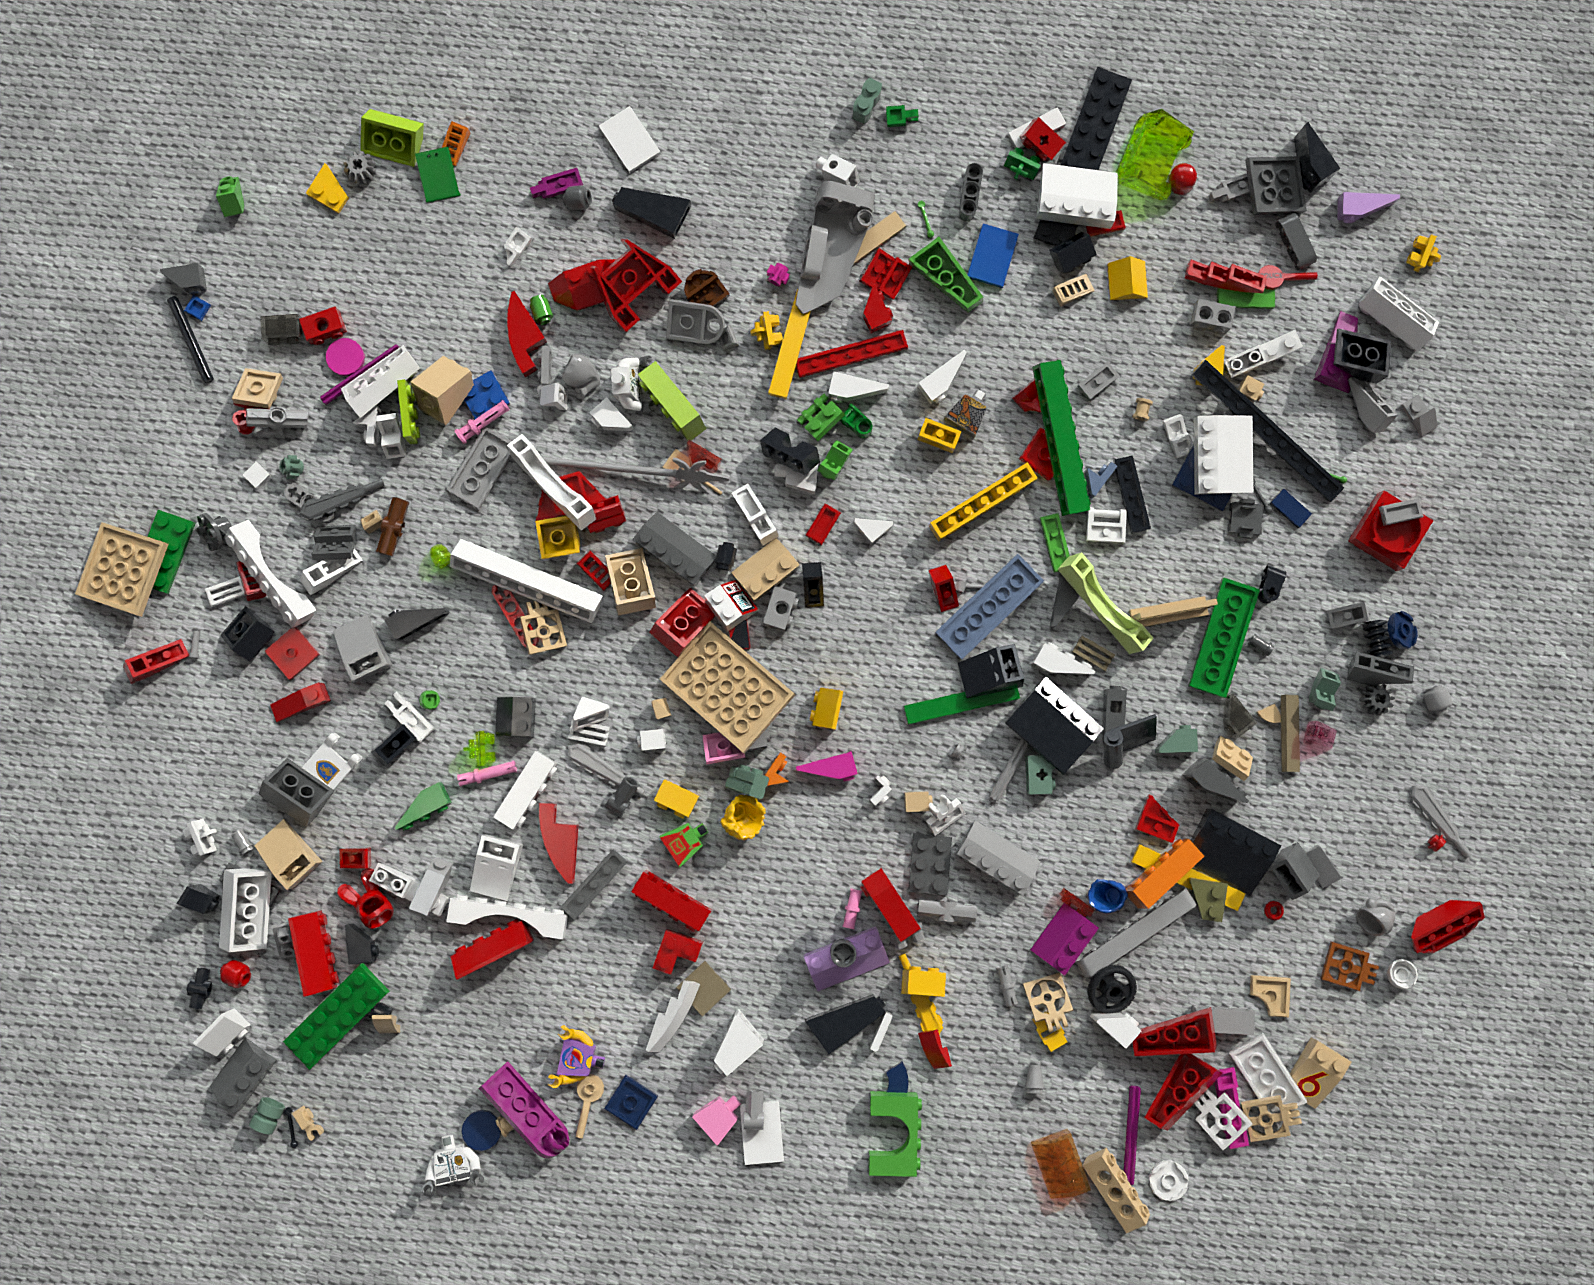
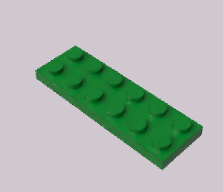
M1224 577L1221 579L1215 598L1217 599V605L1212 607L1188 687L1222 698L1227 697L1260 589Z
M362 963L283 1043L310 1070L390 991Z

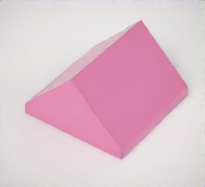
M720 732L702 735L707 765L746 758L745 754Z

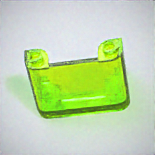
M1163 109L1140 116L1135 123L1116 170V173H1118L1117 183L1157 200L1168 199L1172 192V186L1166 180L1178 151L1190 146L1194 131Z

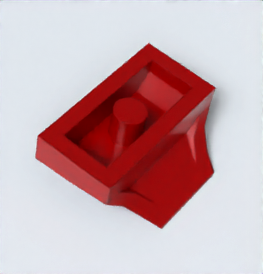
M1033 379L1012 397L1024 412L1030 410L1041 412L1035 379Z

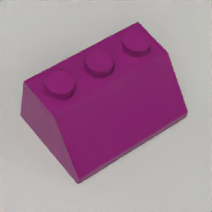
M1063 903L1030 950L1060 973L1066 975L1099 927Z

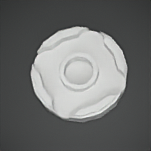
M1171 1160L1161 1161L1151 1169L1149 1185L1152 1192L1159 1199L1175 1201L1181 1198L1187 1191L1188 1175L1179 1163Z

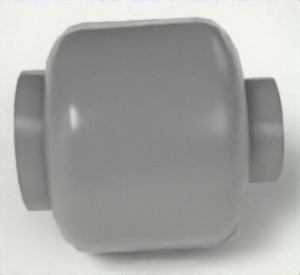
M1442 685L1426 689L1427 692L1424 693L1423 698L1428 711H1436V714L1448 712L1447 708L1453 704L1448 688H1442Z

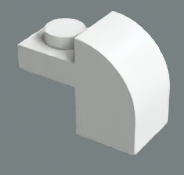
M396 413L376 416V422L382 435L381 446L386 459L406 456L402 423L398 421Z

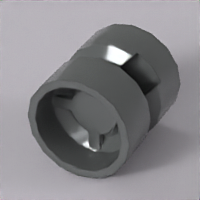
M843 938L834 941L831 945L830 955L834 964L839 967H848L854 963L857 955L851 941Z

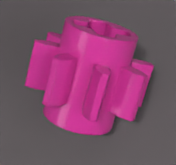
M776 263L775 266L770 264L766 274L769 276L767 280L780 287L781 283L786 285L790 278V274L787 273L789 269L781 263Z

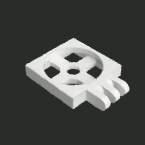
M1207 1089L1205 1093L1209 1099L1202 1095L1200 1099L1204 1103L1201 1104L1199 1100L1194 1103L1202 1112L1196 1118V1121L1218 1146L1225 1150L1253 1123L1226 1093H1223L1217 1099ZM1218 1104H1228L1232 1109L1226 1114H1222L1216 1106ZM1209 1112L1215 1117V1124L1211 1128H1209L1207 1122ZM1237 1115L1241 1118L1242 1122L1239 1131L1232 1125V1119ZM1226 1118L1228 1121L1227 1125H1222L1220 1119ZM1220 1130H1226L1231 1138L1222 1139L1217 1137L1216 1134Z

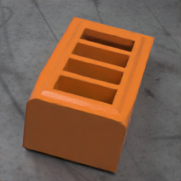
M451 121L442 148L449 147V145L457 148V150L449 148L450 154L455 155L451 159L453 166H456L471 133L469 128ZM452 138L459 140V143L452 141Z

